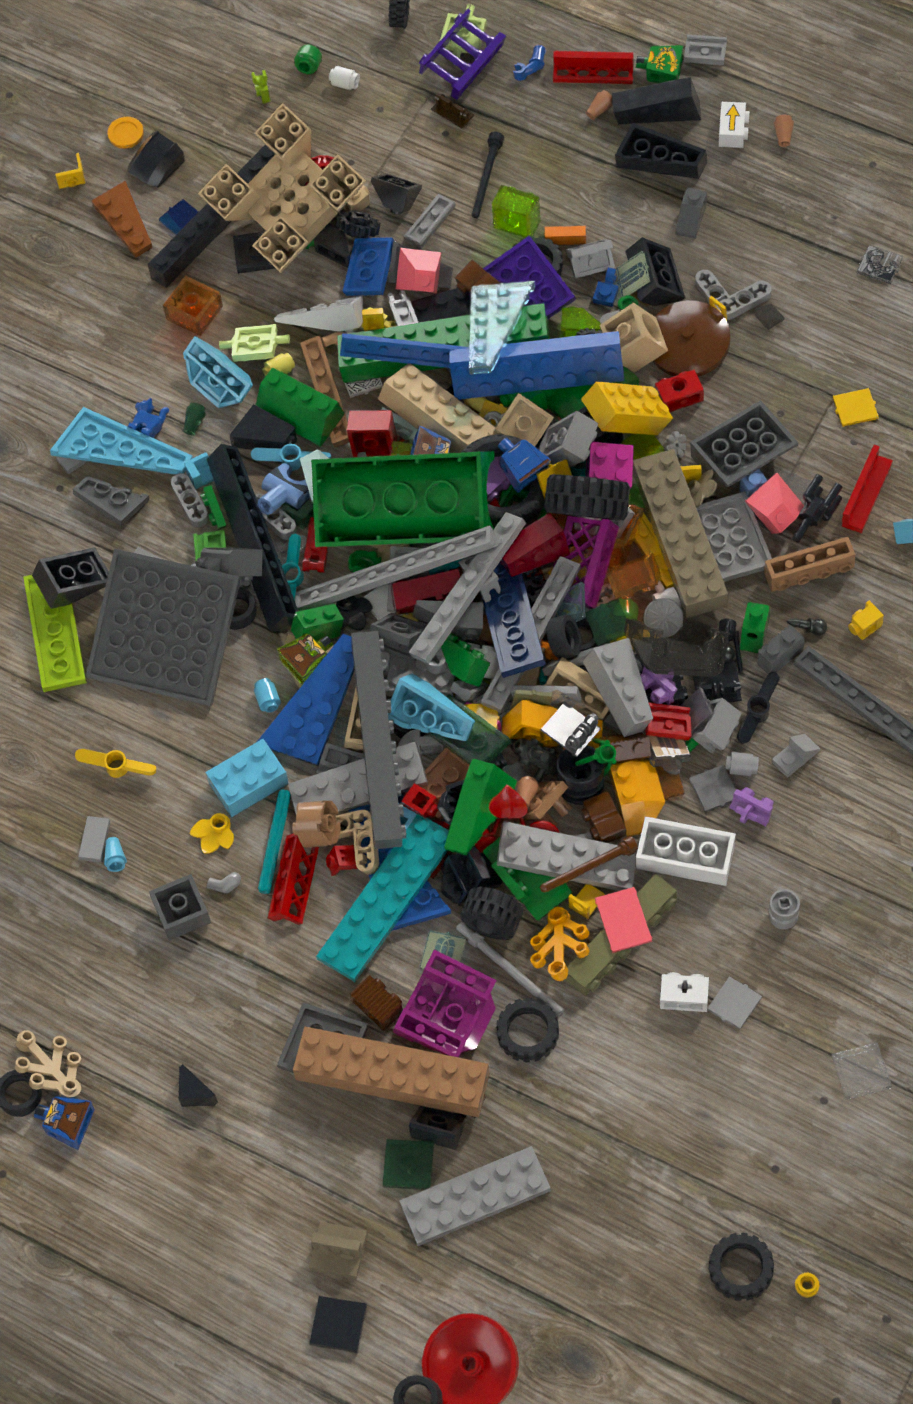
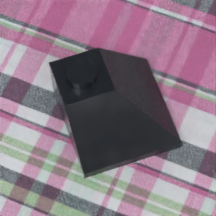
M387 173L371 177V183L383 206L389 208L390 212L398 215L410 211L422 189L421 184Z

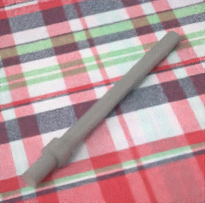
M463 922L457 925L456 929L468 939L469 944L474 948L478 947L538 1000L543 1001L544 1005L548 1004L552 1008V1012H555L558 1017L564 1012V1009L488 945L484 941L483 936L478 932L474 933Z

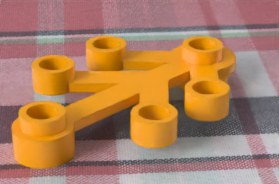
M555 907L549 911L548 924L538 935L530 940L533 949L538 951L530 958L534 968H542L546 964L545 957L554 949V961L549 964L548 972L552 979L557 981H563L568 976V968L564 962V945L573 949L579 958L586 957L590 952L585 942H579L564 934L565 927L573 931L578 940H584L589 936V930L586 925L572 921L569 912L562 907ZM554 931V935L546 943L545 939Z

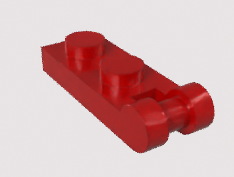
M310 517L302 571L310 572V570H317L318 573H325L329 547H315L314 518Z

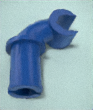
M534 46L533 55L528 65L525 66L523 63L514 65L515 71H513L516 80L522 81L527 78V75H531L544 67L545 63L543 60L546 53L544 46Z

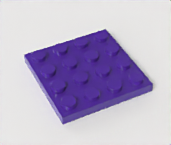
M530 236L483 268L502 284L504 291L487 308L483 305L478 306L482 313L544 303L547 319H549L576 300L574 294Z

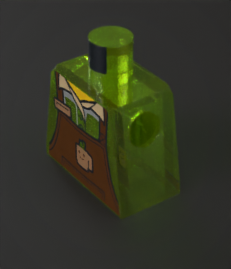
M305 634L278 648L277 652L279 660L303 685L327 655L326 651L333 647V643L326 635L316 642L310 634Z

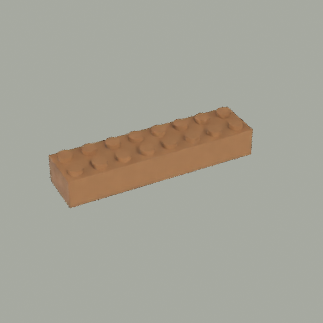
M304 1027L293 1067L295 1079L299 1081L474 1117L480 1116L490 1075L488 1063L310 1027Z

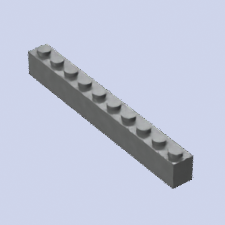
M378 631L351 633L374 849L402 847V839L406 838V828L400 822V817H404L403 804H398V796H401L400 782L396 783L395 775H399L398 762H393V754H396V743L391 741L390 734L394 733L393 720L388 719V713H391L390 699L386 700L385 694L389 692L388 679H384L383 672H387L386 659H381V652H384L383 638L379 639Z

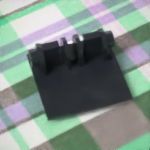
M736 661L692 666L695 691L702 688L706 698L710 701L723 698L727 702L742 701L741 683L738 678Z

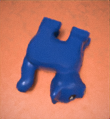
M149 398L148 400L136 403L137 414L133 422L128 424V427L155 439L156 434L162 429L169 408H162L159 416L151 414L154 406L152 398Z

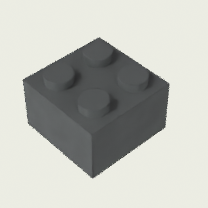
M192 874L149 891L168 940L211 923L208 911Z

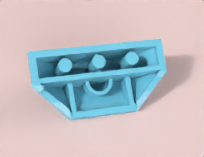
M194 336L183 352L190 384L216 407L223 408L241 403L252 388L253 384L246 372L221 351L198 337Z

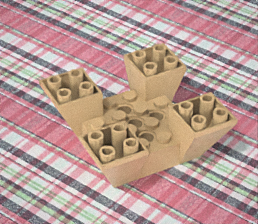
M283 103L255 132V135L275 154L259 173L247 184L225 164L198 193L226 221L255 220L266 231L252 246L280 273L306 248L367 182L339 155L323 170L312 161L311 129Z

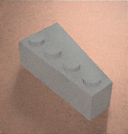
M626 638L593 648L583 663L624 737L642 732L653 720V716L630 639Z

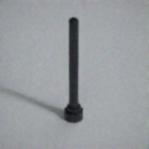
M499 132L489 133L487 140L489 152L472 211V217L479 218L496 153L504 143L505 137Z

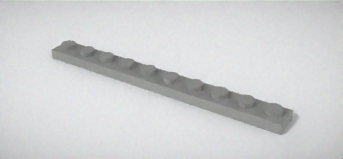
M487 526L298 591L295 595L298 611L321 607L494 548V530L491 526Z

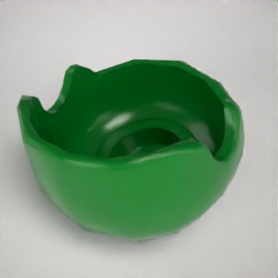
M356 550L350 554L347 564L350 572L354 573L380 564L382 558H378L375 551Z

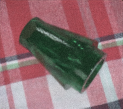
M192 402L186 407L184 433L192 436L195 435L196 430L206 416V408L203 405Z

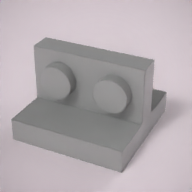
M602 239L565 249L567 258H570L574 278L605 271L608 267L615 268L611 248H613L611 240Z

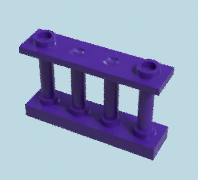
M467 9L463 14L459 13L451 29L428 55L424 54L419 61V73L422 75L429 68L449 82L452 87L451 96L456 100L502 48L506 38L501 32L495 37H490L468 21L470 9ZM464 27L485 42L487 47L484 50H478L457 35V33ZM452 40L474 56L475 61L472 64H467L445 47ZM441 54L463 70V75L461 78H455L433 61Z

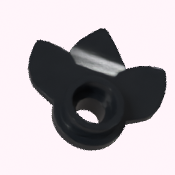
M353 595L336 602V607L344 619L341 630L347 625L357 631L364 629L366 625L365 613L373 609L368 599L364 597L356 598ZM346 603H351L348 607H344Z

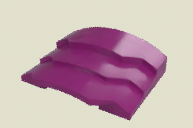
M433 950L406 1007L403 1009L393 1029V1033L413 1043L415 1041L433 1051H438L448 1056L459 1058L463 1052L476 1050L496 1009L491 991L497 980L441 952Z

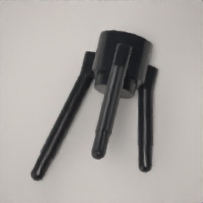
M722 619L719 621V628L715 629L725 647L729 641L734 639L738 671L742 673L739 631L736 630L737 623L733 619ZM713 642L707 653L705 664H708L712 657L713 648L715 647Z

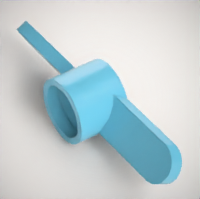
M287 444L281 449L254 448L251 451V457L256 461L286 463L294 471L302 466L300 458L312 453V451H301L299 446ZM322 452L324 455L331 459L330 453ZM288 455H297V458L293 460L285 459Z

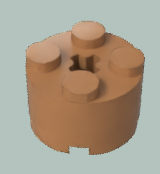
M333 801L298 803L296 807V822H293L292 830L294 835H298L302 846L309 848L336 844L340 836L341 826L340 822H336L335 815H339L335 803Z

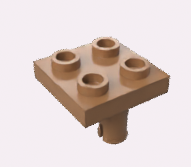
M563 781L540 782L538 784L539 790L523 818L524 820L547 821L557 826L558 823L547 811L552 806L561 817L568 814L572 806L561 796L568 786Z

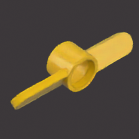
M82 748L75 752L77 761L106 767L107 773L114 778H120L128 771L148 776L156 774L155 765L126 759L124 753L119 750L102 753ZM115 760L123 761V764L118 768L109 767Z

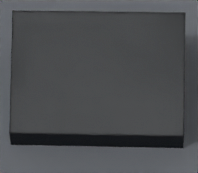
M420 1106L409 1123L411 1138L457 1150L467 1115Z

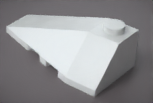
M363 296L336 300L335 303L330 304L328 307L324 303L311 307V311H307V308H301L280 313L274 317V320L278 323L353 333L358 331L357 328L363 322Z

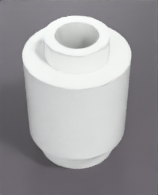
M339 66L331 69L329 81H331L332 86L348 90L358 87L360 74L356 73L355 70Z

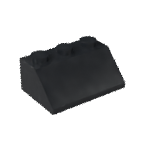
M642 237L625 251L628 259L627 263H630L643 253L645 255L649 282L637 289V296L641 302L658 306L685 299L671 248ZM640 263L631 269V273L635 272L632 274V279L635 278L633 280L634 283L645 276V270L642 274L638 270L639 268H644V263Z

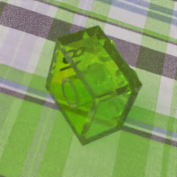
M501 185L492 202L493 228L523 238L533 236L541 222L539 196L517 190L514 187Z

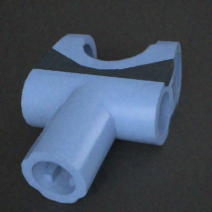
M286 463L273 469L266 475L261 485V488L267 493L257 502L260 511L269 515L284 503L295 509H300L311 498L306 479L303 481L291 479L292 467Z

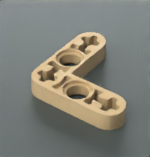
M358 810L335 816L336 822H348L347 828L344 831H340L339 839L354 836L357 868L366 875L375 873L379 867L378 849H374L371 813L367 810ZM364 817H366L368 820L364 821V825L359 823L364 820ZM370 837V844L362 848V839ZM368 858L371 861V863H368V867L366 868L364 864L367 863Z

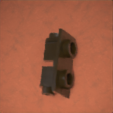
M444 94L435 95L434 101H436V104L431 110L461 129L474 117V114L469 112L467 108H463L449 100Z

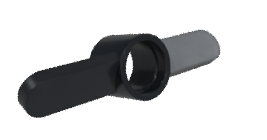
M776 672L769 673L758 694L748 700L747 715L737 733V739L742 744L748 743L758 723L766 721L769 717V700L780 680V676ZM755 705H761L766 710L762 713H756L751 708Z

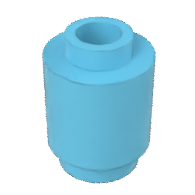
M268 678L258 680L254 684V694L260 710L268 713L276 711L281 704V700L275 684Z

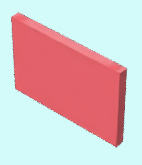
M635 887L595 898V904H597L612 953L652 942V936L650 935Z

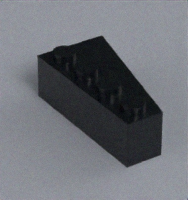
M691 77L612 93L613 113L618 125L701 120L700 100Z
M632 123L615 154L616 167L621 169L699 179L707 164V153L705 149Z

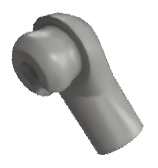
M232 872L222 880L209 878L207 888L222 893H229L238 887L241 876L237 872Z

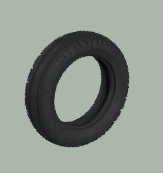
M502 434L489 435L475 440L462 452L494 451V457H501L504 453L499 449L498 445L502 440L508 438L516 445L522 439ZM538 478L531 483L529 494L520 503L510 507H496L488 504L489 516L494 528L506 512L522 518L525 523L531 521L541 512L545 499Z

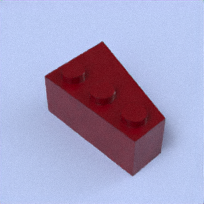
M550 513L520 531L500 560V563L513 577L558 560L560 556L566 557L571 555L564 530Z
M459 569L412 580L403 579L396 581L391 586L394 613L398 615L412 613L417 600L444 601L460 579Z

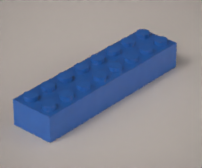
M619 331L450 350L449 353L454 397L458 400L592 385L595 382L610 383L624 381Z

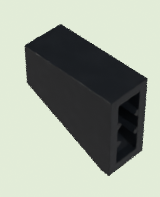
M254 404L229 435L231 446L249 450L254 448L281 449L283 446L295 444L297 441L294 426Z

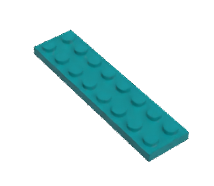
M417 814L406 829V838L402 839V847H393L316 955L317 960L356 982L448 850H445L444 846L449 830Z

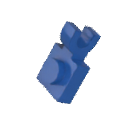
M608 267L605 282L598 281L593 296V303L609 307L614 306L619 290L618 285H614L617 278L615 275L616 269Z

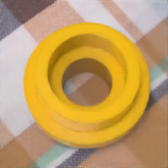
M803 1273L797 1277L795 1289L800 1296L806 1298L813 1297L819 1291L820 1284L815 1275ZM808 1282L812 1287L805 1289L802 1285Z

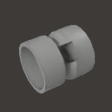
M780 889L771 896L769 920L776 928L789 929L797 923L800 909V899L797 894L788 889Z

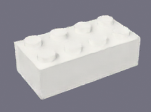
M645 817L636 855V869L726 886L736 834Z

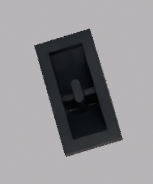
M182 1064L179 1067L178 1095L181 1106H215L218 1103L216 1095Z

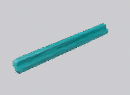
M282 789L278 793L258 885V891L262 894H269L271 892L291 794L288 790Z

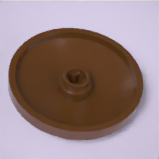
M680 301L665 307L655 316L668 351L653 360V363L664 373L677 376L681 372L695 370L698 377L703 376L716 369L727 356L731 343L730 329L725 317L715 307L700 301Z

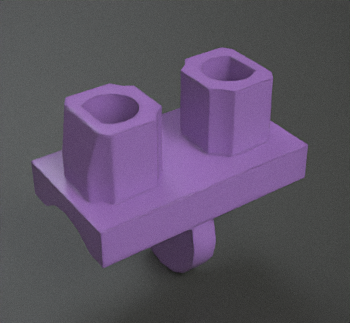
M649 663L645 665L640 676L644 689L650 688L653 691L651 693L652 701L657 704L665 702L670 705L673 703V696L677 691L676 684L672 681L674 673L670 670L665 673L661 670L657 671Z
M747 787L741 791L736 789L730 809L741 815L740 822L745 824L750 819L766 827L773 809V800L765 797L760 801L754 798L755 793Z

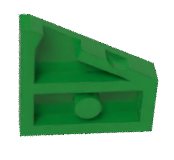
M212 486L204 487L200 496L204 506H208L211 513L208 514L212 527L216 526L217 530L225 528L226 522Z

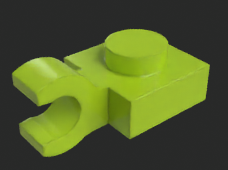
M262 70V75L255 76V73L252 72L251 77L255 84L257 97L261 96L263 104L269 103L270 96L266 71Z

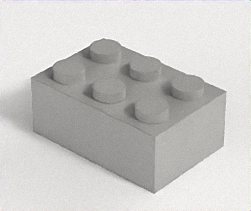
M576 411L547 427L539 450L550 458V464L554 465L567 459L569 468L574 467L588 458L590 454L588 449L597 436L596 429L599 423Z

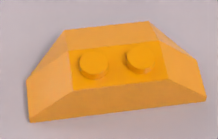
M645 758L613 764L609 770L620 815L626 827V836L641 834L645 817L657 819L665 805L655 764L653 761Z

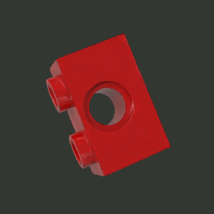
M695 370L684 371L677 376L663 378L655 383L658 396L667 405L669 412L704 401V388Z

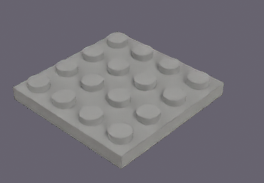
M746 492L703 503L696 508L724 582L763 571L765 561L772 559L754 512L745 502L748 499Z

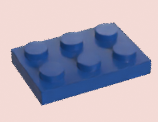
M392 237L355 238L343 288L345 296L384 294L392 258L394 241Z

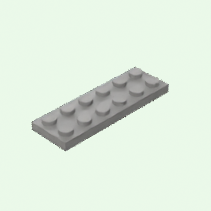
M416 742L397 747L396 754H393V762H398L399 775H395L396 783L400 782L401 794L408 792L414 783L420 787L428 785ZM364 759L288 784L296 814L297 804L303 802L333 801L339 814L369 804Z
M504 821L501 828L497 865L557 877L618 845ZM636 853L630 856L620 855L570 881L616 891L632 888Z
M530 1146L404 1198L399 1202L417 1246H420L551 1191V1188L534 1149Z

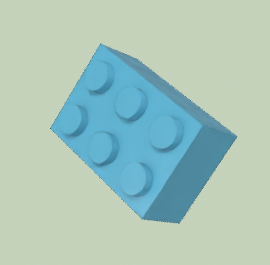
M264 739L205 772L209 785L231 817L289 784L286 771Z

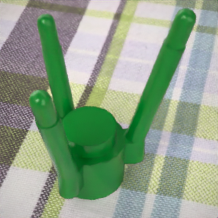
M593 738L592 741L601 746L596 748L594 755L577 761L576 765L579 766L593 760H597L602 764L608 763L604 769V776H606L612 765L617 762L615 759L616 749L610 744L609 740L604 741Z

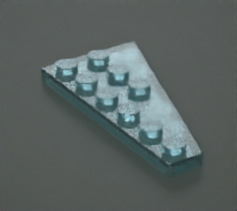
M534 281L472 286L469 347L470 375L492 372L500 357L499 352L501 348L505 347L508 335L512 333L522 314L521 310L524 304H527L530 292H533L535 289Z

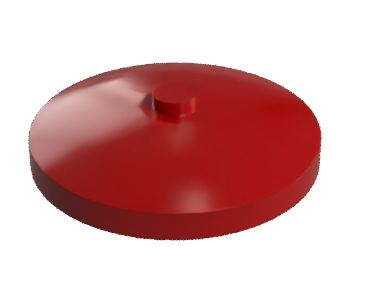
M465 1313L448 1318L432 1332L424 1347L422 1373L424 1377L431 1378L438 1384L442 1391V1404H501L511 1393L518 1376L519 1357L515 1342L503 1325L488 1316Z

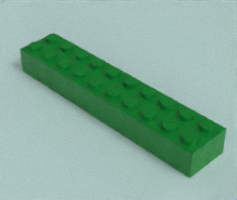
M542 303L350 334L476 348L549 339V328L545 305ZM337 335L338 362L343 383L393 376L408 364L340 356L342 335ZM412 364L420 371L445 368Z

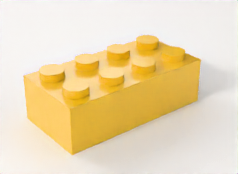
M595 382L581 399L595 422L599 423L598 426L601 431L659 435L673 419L669 408L658 396V391L651 386Z

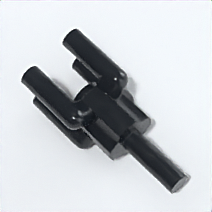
M819 474L815 475L803 494L805 504L799 513V518L803 521L792 537L794 542H800L809 526H817L821 519L828 521L842 500V497L838 495L843 488L842 485L835 483L826 499L820 497L823 488L819 486L823 477Z

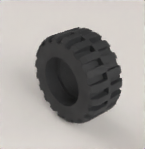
M550 474L547 478L544 508L546 512L555 514L625 520L628 514L630 486L627 482Z

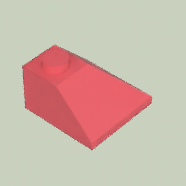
M400 248L396 290L437 294L442 253Z
M775 473L745 500L771 534L783 532L796 520L804 507L778 473Z

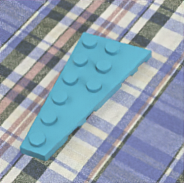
M85 407L81 409L50 450L51 456L175 475L184 473L186 471L184 462L193 459V456Z

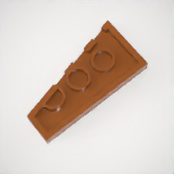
M126 181L91 200L94 208L135 258L153 248Z

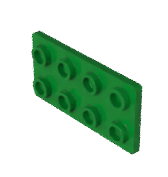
M500 837L483 850V853L492 863V868L517 900L525 905L537 921H540L550 910L560 905L570 894H573L566 883L545 893L540 890V886L555 877L498 866L497 858Z

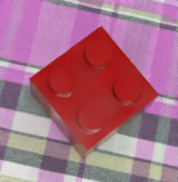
M392 410L349 411L347 434L353 457H358L357 454L361 452H366L367 457L395 456L398 437Z

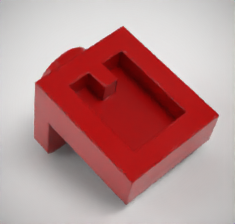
M354 845L334 846L326 857V865L330 869L331 876H336L340 870L358 869Z

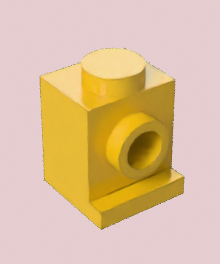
M869 600L866 602L865 609H859L853 614L848 628L853 635H858L861 640H864L883 625L884 615Z

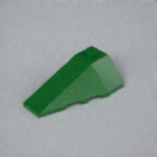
M472 759L462 786L444 849L467 855L483 836V832L497 819L489 810L490 801L506 785L515 790L518 783L517 780L494 764Z

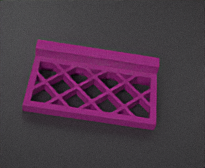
M568 516L564 534L567 544L569 545L573 542L576 550L564 558L571 560L579 554L583 560L579 563L580 569L586 566L588 570L583 578L580 579L578 575L576 576L577 582L570 587L566 594L568 598L565 597L562 603L585 606L588 609L596 610L619 526L611 520L602 519L600 521ZM573 523H580L582 529L573 535L571 532ZM594 526H600L598 534L592 538L588 531ZM586 534L589 541L579 547L576 539ZM592 545V555L585 558L582 551ZM580 586L582 590L580 598L573 599L571 592Z

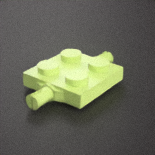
M470 4L467 5L466 10H471L468 21L485 32L487 19L473 16L475 7L473 5L470 7ZM448 13L441 39L455 24L454 21L459 14ZM462 27L457 35L479 50L482 40ZM452 40L445 47L447 50L453 51V54L460 58L461 53H468Z
M276 324L236 328L235 335L231 340L219 341L220 350L232 349L231 356L233 362L274 358L275 348L278 344L290 343L289 334L277 336L278 329Z

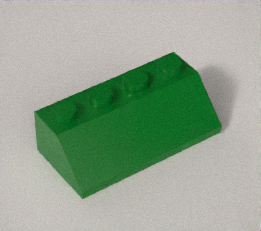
M273 367L260 383L256 406L294 426L297 435L319 447L323 445L345 415L338 401Z

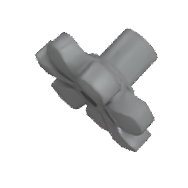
M673 431L671 435L667 436L663 444L665 451L674 449L677 458H682L684 456L682 450H686V444L683 443L686 441V436L678 431Z

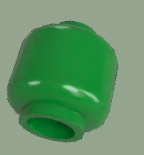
M303 45L299 48L294 58V65L303 74H313L321 64L322 54L313 45Z

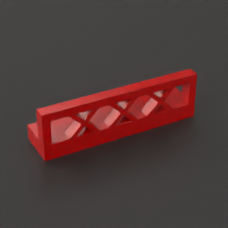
M554 51L553 83L633 84L634 52ZM558 70H567L569 72L566 76H557ZM581 70H586L589 74L580 76L577 73ZM607 71L609 74L605 77H600L597 73ZM621 71H629V77H620L617 74Z
M873 445L845 507L842 517V527L859 533L863 532L889 474L893 460L879 456L880 446Z
M293 833L285 838L268 919L278 921L284 918L300 925L304 919L319 847H312L311 853L307 855L298 835ZM302 861L307 868L306 874L303 876L299 869V864ZM296 882H299L302 888L300 896H297L294 889ZM293 902L298 910L297 916L289 913L290 904Z

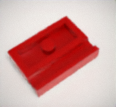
M649 703L653 720L645 728L647 736L689 741L691 738L689 707Z

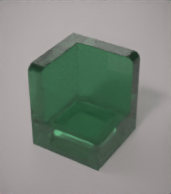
M310 500L300 509H295L287 504L282 506V510L303 530L309 525L310 517L314 518L313 502Z

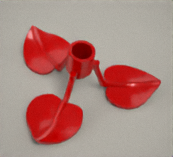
M508 785L489 803L490 812L500 819L496 820L492 831L489 832L486 829L483 832V836L475 844L479 853H483L484 849L497 840L493 835L496 834L501 818H519L521 825L527 826L523 818L528 811L527 803L519 793ZM536 821L529 826L560 833L555 825L547 821Z

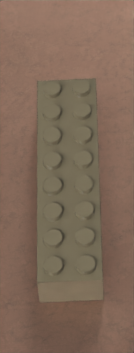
M672 449L633 460V476L673 585L679 596L685 617L689 618L728 607L726 586L675 450Z

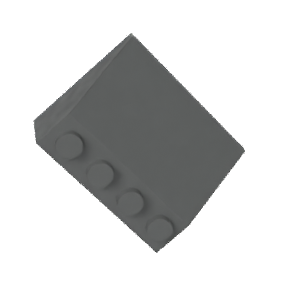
M761 400L690 442L692 459L698 465H701L704 472L712 469L714 471L712 477L726 487L733 485L799 445L798 441Z

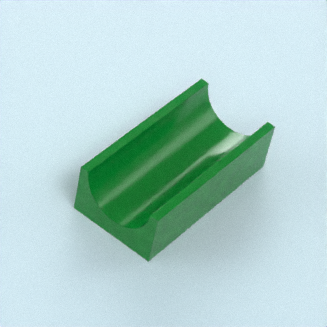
M494 451L311 459L315 547L444 542L487 526H491L494 530L487 504V477L490 464L494 460Z

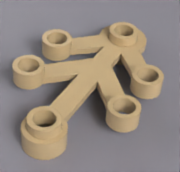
M25 1030L19 1033L16 1040L17 1048L23 1052L30 1051L42 1064L30 1063L25 1057H19L16 1060L15 1070L17 1072L34 1073L30 1077V1087L35 1090L47 1089L58 1091L60 1097L73 1099L78 1097L81 1092V1085L76 1080V1072L81 1061L80 1054L77 1052L68 1054L66 1059L68 1071L67 1076H65L60 1071L62 1053L67 1044V1040L64 1037L56 1036L53 1039V1056L51 1061L35 1043L36 1037L31 1031ZM43 1075L52 1076L56 1081L44 1080Z

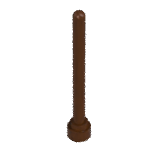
M627 836L620 840L617 847L543 883L540 886V890L544 893L620 855L630 856L637 852V843L632 836Z

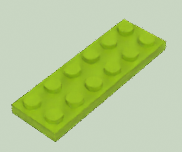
M32 575L23 576L43 692L87 683L73 603L51 609Z

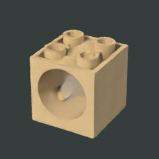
M632 303L600 324L602 333L619 331L623 366L634 373L668 351L656 317L635 303Z

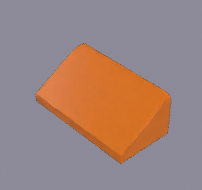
M586 226L545 227V239L552 240L554 245L586 244Z

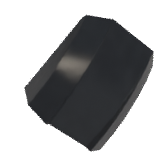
M155 131L140 146L127 169L129 173L144 183L160 187L185 162L184 153L176 142Z

